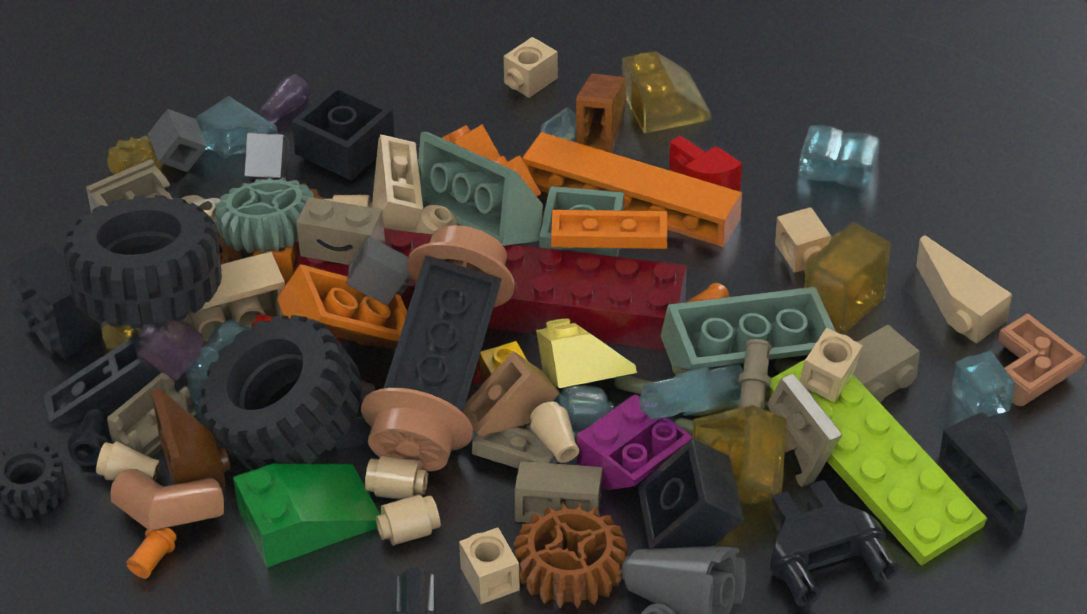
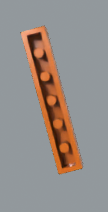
M543 132L539 134L522 158L540 191L549 193L550 186L624 192V211H667V230L721 247L725 246L741 220L742 192Z

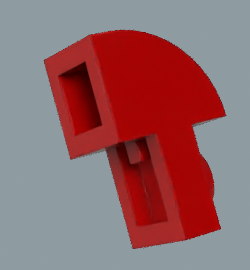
M681 135L670 141V170L732 190L741 191L742 163L717 146L705 152Z

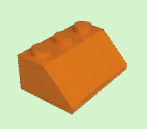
M301 264L277 299L283 315L289 318L292 315L305 316L308 319H315L321 322L326 329H329L335 338L339 337L355 341L363 346L371 345L383 349H394L397 347L407 315V310L398 294H395L387 306L347 285L348 277Z

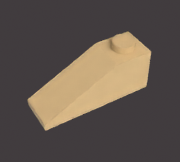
M380 135L372 208L383 211L384 229L414 232L423 212L416 142Z
M926 235L920 238L916 266L949 325L977 344L1008 321L1012 297L1010 292Z

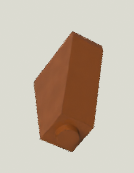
M593 73L590 75L576 99L577 143L609 153L614 152L626 107V77Z

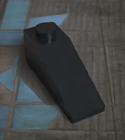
M137 333L44 394L49 423L55 427L83 420L86 412L91 409H99L106 414L115 412L163 371L171 375L167 357L141 334Z
M982 411L944 429L939 458L1015 537L1022 535L1028 507L1010 442L1003 428L994 423Z

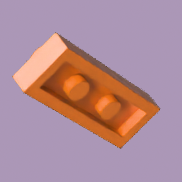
M552 210L551 247L667 249V211Z

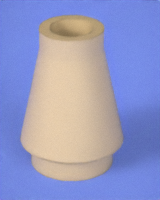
M553 401L536 407L530 416V428L533 433L554 454L558 462L566 463L573 460L578 455L579 448L575 442L567 409Z
M115 441L114 444L107 442L103 444L97 461L96 473L105 476V480L114 481L121 472L128 469H138L156 481L160 469V460L152 459L118 441Z

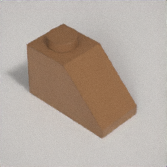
M513 351L465 403L463 413L470 420L475 432L480 436L531 423L530 416L533 410L543 403L553 401L560 392L542 370Z

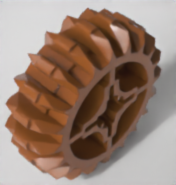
M563 502L562 507L558 511H554L547 506L544 516L533 514L530 524H522L520 535L516 536L514 556L519 562L520 584L527 585L530 596L540 594L543 604L555 599L559 608L565 602H573L578 609L582 600H588L595 605L598 594L609 597L612 587H619L622 580V566L628 555V546L625 538H623L621 527L614 525L611 515L600 517L597 507L587 512L584 511L581 503L576 509H568Z

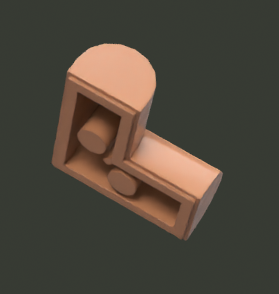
M1028 313L1000 330V344L1019 359L1000 370L999 383L1005 396L1017 406H1024L1080 370L1084 364V355Z
M128 469L121 472L112 483L111 502L149 531L224 515L223 493L219 483L214 478H205L163 487L142 471Z

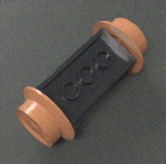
M459 225L439 228L432 234L430 243L415 248L408 257L407 271L411 279L416 283L384 389L369 393L361 405L362 416L372 427L368 444L379 457L388 456L421 461L422 470L436 471L446 466L451 451L465 447L472 439V424L463 413L493 307L506 303L512 297L515 289L514 278L505 266L507 260L505 248L497 239L481 230Z

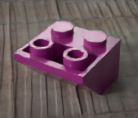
M634 394L577 435V446L579 448L577 465L602 467L601 488L605 491L632 487L657 470L693 437L638 395Z

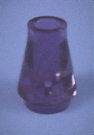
M292 74L290 77H283L267 102L260 108L261 114L267 121L275 124L282 117L308 103V97L312 93L309 85L296 74Z

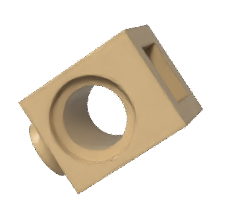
M531 37L503 56L504 83L528 98L558 79V51L534 37Z
M811 207L777 217L775 245L794 273L828 263L831 235Z
M826 327L806 358L799 381L806 389L835 403L856 369L863 345L853 341L846 335L839 334Z
M498 527L483 533H476L467 539L459 541L461 569L480 604L520 590L519 562Z

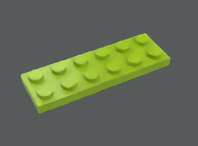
M805 360L771 378L770 388L765 391V394L771 398L783 377L795 374L800 380ZM853 374L835 403L808 390L813 399L842 434L827 462L921 566L984 527L987 517Z

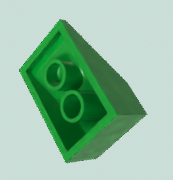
M270 464L233 477L238 510L267 568L377 528L376 516L380 515L368 491H366L353 464Z

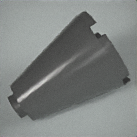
M731 546L637 549L631 556L625 559L622 566V579L625 581L629 591L654 604L668 605L677 614H730L733 603L742 604L746 585V563L744 558L736 556V553L740 552V550Z

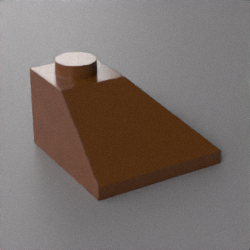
M161 389L151 390L158 435L173 485L205 478H214L219 483L221 489L226 488L224 472L231 469L225 447L217 448L213 433Z

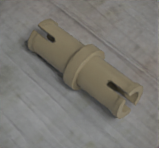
M752 339L748 340L745 344L744 369L738 377L741 394L737 419L747 424H759L763 422L765 391L770 388L771 378L767 374L772 345H769V342L765 340Z

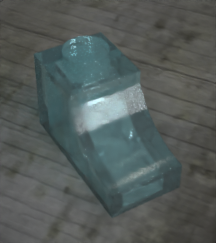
M230 96L197 116L198 125L207 144L206 149L212 150L224 159L234 154H246L247 133L278 134L277 126Z

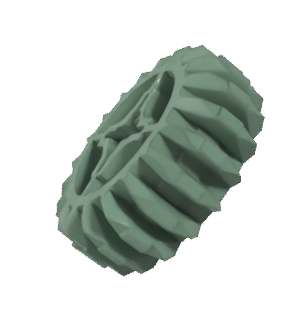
M268 178L265 181L256 179L254 183H242L240 188H232L229 190V194L221 196L220 202L216 204L215 222L220 238L224 239L225 245L233 246L234 250L237 251L246 249L247 253L254 251L265 253L267 250L278 252V249L282 247L291 248L294 242H299L296 222L308 198H314L313 192L309 191L308 185L299 184L297 180L287 182L286 178L279 180Z

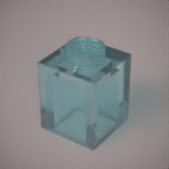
M991 351L968 356L963 360L955 362L952 391L971 416L983 411L990 417L1010 410L1015 382Z

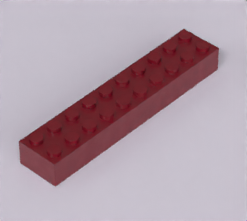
M384 229L385 245L408 257L415 248L430 243L432 234ZM516 244L503 246L507 253L505 266L514 278L515 289L512 297L506 303L493 307L488 324L489 329L537 334L536 330L547 328L546 323L549 321L569 319L570 324H577L603 343L666 351L660 335L668 305L685 303L687 265ZM300 256L296 266L297 269L301 264L348 277L349 265ZM410 279L404 293L400 295L407 312L416 286L412 279Z

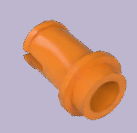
M169 527L152 531L147 529L145 531L146 538L126 561L127 567L138 577L147 579L162 557L175 549L174 542L177 537Z

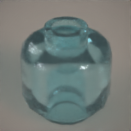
M568 386L553 400V402H557L560 406L567 409L574 437H577L578 434L614 409L613 403L607 401L605 392L597 386Z

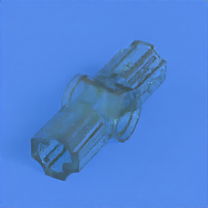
M740 364L720 367L714 370H709V367L675 375L672 379L643 385L642 394L639 397L641 410L647 413L651 420L674 416L679 413H683L684 416L717 408L719 404L740 400L741 387L738 385V377L743 372Z

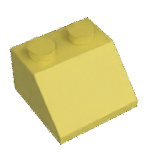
M569 319L549 321L546 323L547 328L536 330L543 372L558 388L637 373L635 364L577 324H570Z

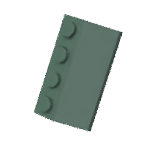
M421 132L418 168L424 208L429 205L443 206L455 216L457 224L481 230L493 236L503 246L539 241L543 204L516 171L429 132Z
M816 287L669 304L660 336L671 365L693 370L744 363L745 344L748 340L752 339L765 340L769 342V345H772L769 360L809 355L826 327L833 331L835 329Z

